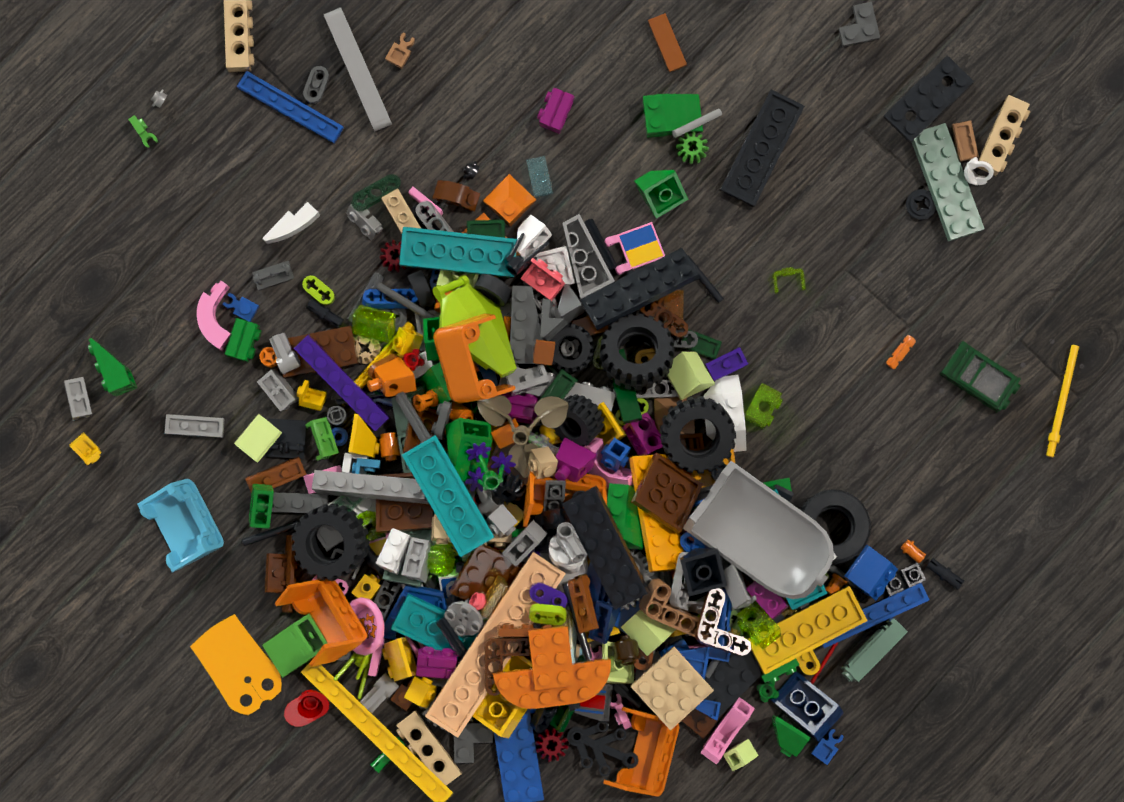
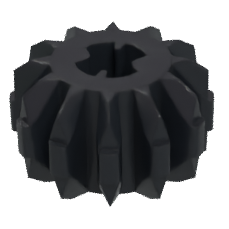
M503 472V482L496 489L492 490L495 492L494 497L500 498V502L505 501L507 505L510 502L515 505L516 502H520L523 499L526 485H524L523 479H519V475L514 476L512 472L509 474Z

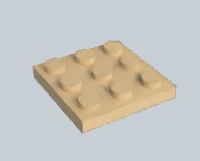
M674 646L631 685V688L670 731L714 691Z

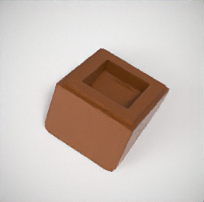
M536 340L533 351V363L552 365L555 342Z

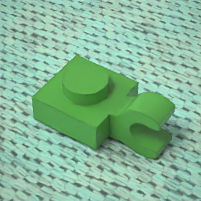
M134 115L128 119L142 138L145 147H150L147 143L150 138L156 143L158 142L154 134L146 132L145 129L148 127L142 118L138 120Z

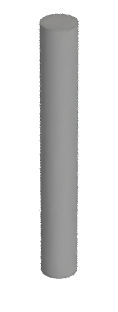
M716 109L673 130L672 135L675 138L721 116L722 112L720 109Z

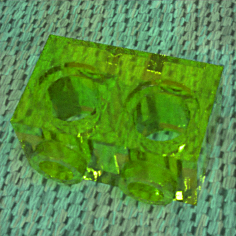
M359 305L352 315L353 334L388 343L395 333V314Z
M756 601L737 614V625L743 632L746 631L750 635L749 638L755 646L759 645L762 649H765L781 637L780 627ZM748 618H756L754 621H747ZM762 631L768 632L766 635H760L759 633Z

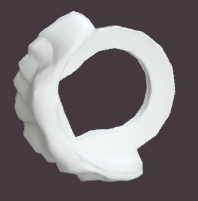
M977 157L972 158L966 163L964 169L966 181L974 185L986 184L987 180H990L994 173L993 167L989 163L978 161ZM985 167L989 171V175L987 177L977 175L973 169Z

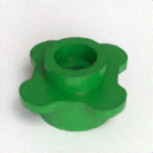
M767 682L757 686L761 701L768 702L771 698H778L779 692L775 689V682L770 685Z

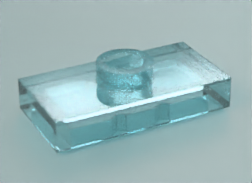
M545 156L526 160L534 198L553 194Z

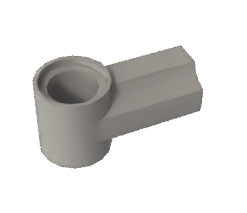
M285 333L277 334L269 339L277 356V365L283 374L301 366L300 360L295 351L292 350Z
M476 487V493L480 500L478 507L484 516L488 517L502 504L504 505V501L500 502V498L494 497L495 492L492 490L483 489L481 492Z
M567 522L561 523L557 527L556 542L563 548L571 563H578L587 556V553L574 533L573 525Z
M386 673L360 701L371 713L399 688Z

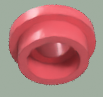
M474 593L469 604L477 610H482L486 604L485 594Z

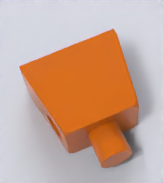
M401 357L374 369L375 379L367 381L370 392L380 389L386 397L395 396L400 392L408 393L416 390L415 376Z

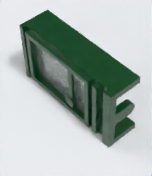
M964 341L959 343L957 350L939 374L995 412H999L1001 409L1005 410L1010 403L1008 398L1011 394L1015 395L1021 386L1018 384L1021 378L1001 367Z

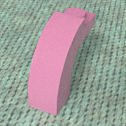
M222 281L212 287L210 291L212 294L210 296L203 292L197 306V321L202 334L221 351L228 344L231 333L220 327L216 320L217 306L230 288Z
M594 438L587 446H584L597 454L594 466L588 472L589 474L604 478L607 488H609V483L633 485L631 469L620 467L615 472L606 468L600 462L603 456L601 451L604 448L601 438Z
M739 697L706 741L701 754L717 764L736 734L748 721L755 708Z

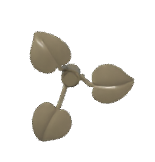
M498 395L477 401L480 414L489 424L502 426L505 420L508 419L512 428L511 431L514 432L513 441L516 443L509 450V455H512L510 462L516 464L514 468L523 478L528 477L530 473L528 460L531 449L539 448L534 443L527 444L530 431L539 420L548 428L559 427L566 419L569 406L567 401L559 397H544L534 407V411L539 417L529 427L521 425L516 428L511 417L508 415L512 409L511 403L505 396Z

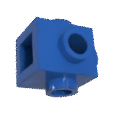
M614 437L609 445L606 444L602 449L601 454L603 456L600 462L606 468L617 472L620 467L624 468L628 463L629 457L627 456L630 447Z

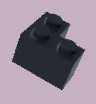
M558 508L535 515L534 521L547 533L535 547V552L549 554L550 540L557 534V527L564 522L572 524L565 509Z

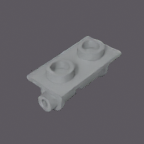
M357 201L353 205L350 204L346 212L351 222L356 223L361 232L372 241L375 234H379L383 230L382 224L374 216H371L369 219L366 218L370 212L362 203Z

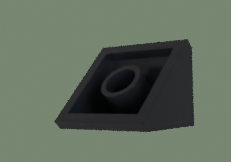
M694 548L680 558L689 596L727 586L718 548Z

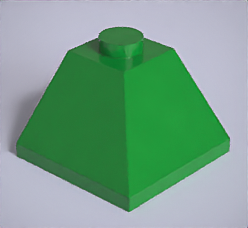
M675 170L649 171L634 180L641 196L656 219L688 200Z
M774 715L772 722L778 746L782 748L780 752L788 757L792 755L797 757L811 737Z

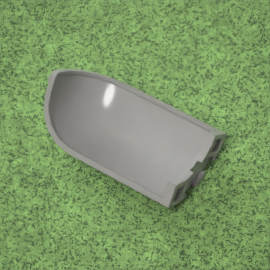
M732 461L721 472L707 497L701 501L683 527L684 530L709 548H718L720 556L764 588L781 597L790 599L805 598L814 591L817 585L822 587L828 578L825 574L830 569L834 559L833 543L827 532L814 519Z

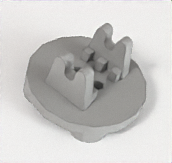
M469 599L465 602L460 601L450 604L444 613V617L458 636L474 635L479 632L483 625L480 613L469 604Z

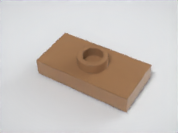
M971 121L952 124L959 161H968L974 157L979 158Z

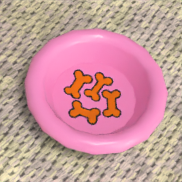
M360 597L352 600L350 605L364 627L367 638L353 651L356 654L366 656L374 653L381 645L385 624L377 604L368 598Z

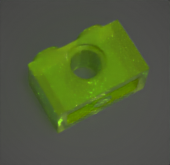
M761 383L744 415L745 420L762 429L766 425L770 426L774 419V416L771 415L773 410H778L783 401L780 398L782 393ZM761 402L768 403L769 411H761L759 404Z

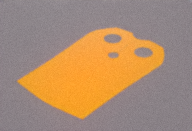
M235 614L211 627L190 646L232 710L249 715L258 710L263 701L272 700L281 692L282 682L280 673ZM246 676L251 677L250 683H245L244 678ZM266 678L271 679L274 683L270 691L264 690L261 685L262 681ZM244 694L252 697V703L248 707L242 706L240 703V698Z

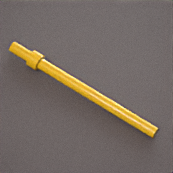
M1071 345L1052 432L1049 433L1047 440L1049 445L1046 456L1052 458L1055 454L1056 445L1060 441L1061 435H1059L1079 349L1077 345Z

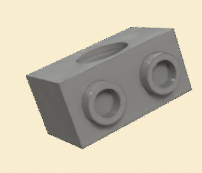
M533 520L507 546L502 554L512 564L517 566L542 541L547 533Z

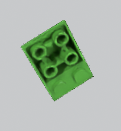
M309 613L262 646L283 678L312 660L321 647L327 644V641Z

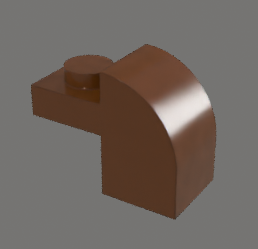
M438 180L433 199L447 205H457L475 212L480 193L459 183Z

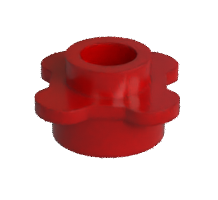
M413 349L411 353H406L403 356L406 366L411 371H415L416 367L425 364V360L420 356L419 349Z

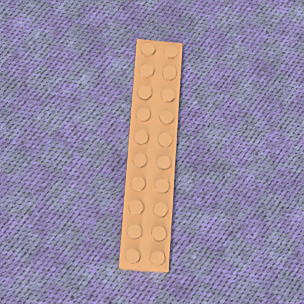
M535 552L531 553L425 714L426 718L454 736L459 737L487 694L485 689V642L489 638L498 637L497 627L502 628V624H514V628H522V624H533L534 622L529 619L530 607L539 603L531 599L529 595L530 587L536 582H542L556 589L566 574L564 571ZM538 590L536 595L542 596L543 590ZM515 641L510 642L508 650L515 652L519 644ZM492 642V645L488 646L492 650V656L488 655V658H500V655H495V649L499 648V646ZM503 656V668L511 656ZM496 661L490 662L488 669L491 672H496L499 669V663ZM488 675V678L492 677L493 685L495 682L493 676Z

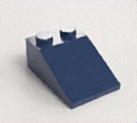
M797 671L778 691V698L771 699L775 705L818 742L844 713L836 702Z

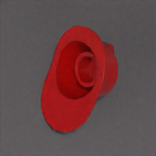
M306 690L287 704L284 710V717L292 726L302 727L327 713L329 709L328 698L316 690Z

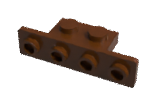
M286 535L285 554L267 553L265 592L283 593L288 585L296 584L294 570L297 568V561L294 558L295 551H292L291 547L294 544V540H291L292 535ZM282 605V612L292 613L293 605Z

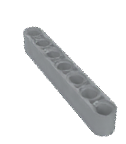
M341 7L324 14L374 131L376 132L392 125Z

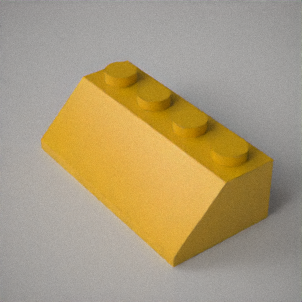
M511 656L503 668V672L532 668L531 659L526 656ZM495 682L491 687L492 691H496L497 686ZM487 693L472 717L500 737L509 738L527 709L510 703L501 693L496 696Z

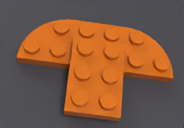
M568 626L528 631L532 668L493 673L497 689L506 700L521 708L537 709L581 703L594 697L602 690L608 680L611 670V659L572 663Z

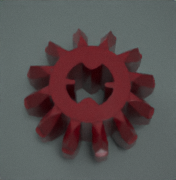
M392 240L393 246H390L387 242L385 245L388 249L381 248L380 251L386 255H381L380 260H385L382 264L383 267L389 265L388 270L390 272L395 267L398 273L400 271V258L393 260L392 254L396 255L395 252H398L400 256L401 241L397 245L396 241Z
M554 728L552 735H549L548 729L545 730L546 738L539 734L538 737L543 742L536 741L535 743L536 745H542L541 748L536 750L537 753L544 751L541 755L542 759L547 754L549 755L548 762H551L552 755L555 756L556 761H559L558 753L563 757L566 755L561 751V748L568 749L567 745H562L568 739L563 738L560 740L559 738L563 735V732H559L558 736H555L556 729ZM549 740L557 742L553 751H551V748H547Z

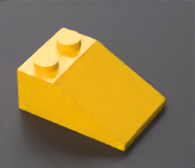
M407 637L385 643L382 653L384 659L389 661L390 667H387L390 678H393L395 682L415 676L417 666Z

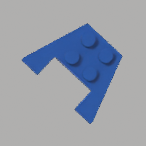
M405 585L384 623L383 638L396 639L397 632L392 630L391 626L408 593L443 610H447L445 591L422 586L420 588Z
M710 646L678 650L704 680L708 659L729 662L730 653ZM704 699L695 709L714 720H718L721 702Z

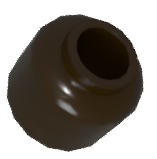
M630 636L619 637V641L613 644L615 661L620 663L621 666L635 664L636 660L640 657L638 642L635 639H630Z

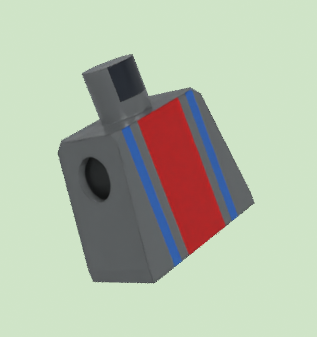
M605 684L598 694L587 701L581 702V706L574 710V713L598 721H609L613 684Z

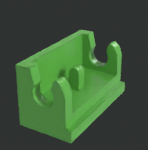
M327 417L312 420L305 424L306 428L311 427L320 454L316 457L317 461L329 459L339 453Z

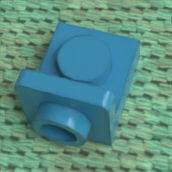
M357 458V462H353L352 473L360 474L361 468H364L366 472H376V469L380 470L381 461Z

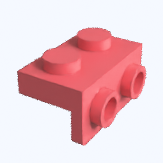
M532 258V264L520 279L527 285L532 286L534 290L545 298L553 301L565 285L562 279L563 275L556 270L550 271L547 268L548 265L541 259L536 261Z

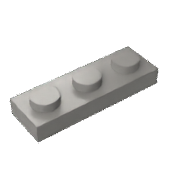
M166 414L165 434L223 438L225 419Z

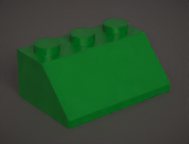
M609 483L607 507L629 549L643 550L644 541L638 507L631 503L635 494L634 487Z

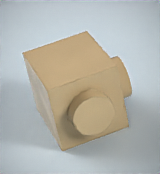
M550 448L531 449L528 466L536 478L555 476L558 460Z

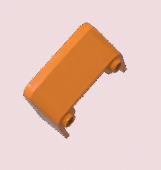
M484 313L441 327L434 333V343L448 392L454 402L466 403L484 400L516 390L513 385L501 384L495 386L491 380L483 379L478 381L468 344L478 340L480 336L478 324L496 319L493 314Z
M530 471L524 501V527L528 526L530 515L542 513L546 480H557L555 476L537 479L534 473ZM585 474L577 482L565 480L564 502L570 500L576 491H587L597 486L607 505L606 481L601 476Z
M318 579L288 585L275 602L276 606L292 604L294 609L303 615L310 613L326 639L327 644L321 647L320 651L309 663L311 667L335 662L361 645L367 638L364 627L335 580Z
M622 707L621 711L633 714L631 718L632 728L639 731L633 752L638 756L639 762L634 768L621 769L617 774L616 782L604 780L603 784L630 792L660 796L665 788L679 732V723L670 731L657 715ZM632 757V759H631V763H630V764H633V763H634V758H633V757Z

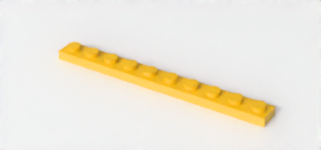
M308 664L301 671L322 694L434 802H446L452 796L453 792L342 684L334 681V677L322 665L311 667Z

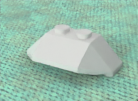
M725 376L714 382L715 385L709 388L704 394V398L715 400L717 404L720 403L728 412L736 431L734 452L746 451V427L739 376ZM705 419L706 435L714 440L716 435L715 427L712 422Z

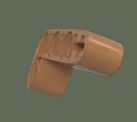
M661 579L651 580L648 584L650 593L642 597L639 604L640 610L651 619L695 637L696 628L694 627L695 625L697 626L699 617L667 604L671 595V588ZM662 586V590L657 593V589ZM654 604L653 608L648 611L649 606ZM670 611L669 616L665 618V614ZM686 618V622L681 625L682 620ZM706 625L705 631L700 632L703 635V639L709 637L706 631L708 627H711L710 625Z

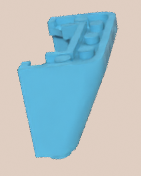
M190 479L170 483L137 504L143 517L155 519L171 550L166 556V563L172 572L178 571L216 551L224 544L223 538L196 485Z

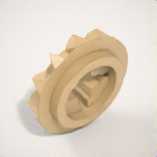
M368 333L359 334L354 338L358 362L362 364L371 363L381 351L378 339ZM359 343L363 345L369 344L368 348L371 354L366 351L361 353L362 348Z

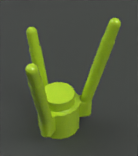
M353 652L351 658L334 677V681H337L355 660V665L359 667L356 680H359L364 669L358 699L362 697L372 653L365 656Z

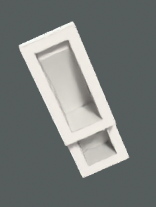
M307 202L295 215L288 211L262 239L267 244L289 238L311 225L320 214Z

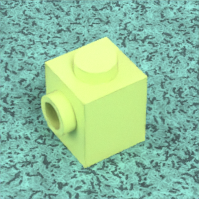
M747 739L732 747L723 756L732 771H735L755 759L758 754L750 740Z

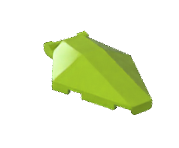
M466 275L459 276L457 280L443 286L438 285L434 287L433 294L440 303L439 328L484 313L495 315L496 319L478 324L480 336L477 341L468 344L472 360L486 370L490 368L500 375V378L515 372L517 367L500 307L473 288ZM458 287H461V288H459V289H457V290H455V291H452V292H451L450 294H448L447 296L445 295L446 292H449V291H451V290H453V289H456V288H458Z

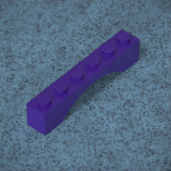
M309 334L294 348L374 431L389 419L390 416L337 365Z

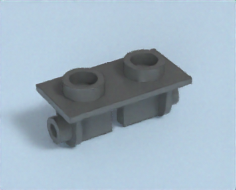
M289 261L252 272L253 280L258 290L294 279Z

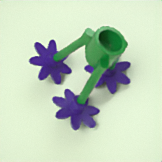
M482 442L479 446L473 443V449L466 451L468 454H471L468 460L475 458L476 462H481L484 472L481 474L480 467L476 469V474L468 471L471 478L467 479L465 483L472 484L470 491H474L476 487L481 492L483 489H496L503 482L504 470L509 474L511 472L509 467L516 466L514 462H510L512 455L505 457L501 451L499 458L492 456V460L496 463L492 464L491 468H498L497 475L496 472L488 470L484 458H488L486 452L490 451L491 447H485V442Z

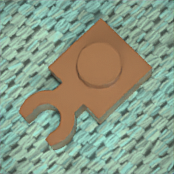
M406 33L401 34L400 44L394 42L385 58L386 61L401 69L411 54L408 48L412 47L415 42L413 37L409 42H405Z

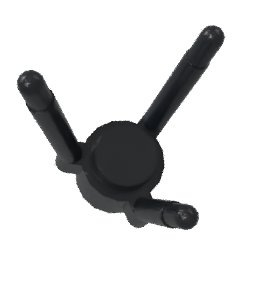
M521 233L510 255L505 259L508 262L505 265L506 269L512 275H518L523 269L532 264V258L537 260L535 256L549 245V241H546L525 259L521 256L513 257L525 235Z

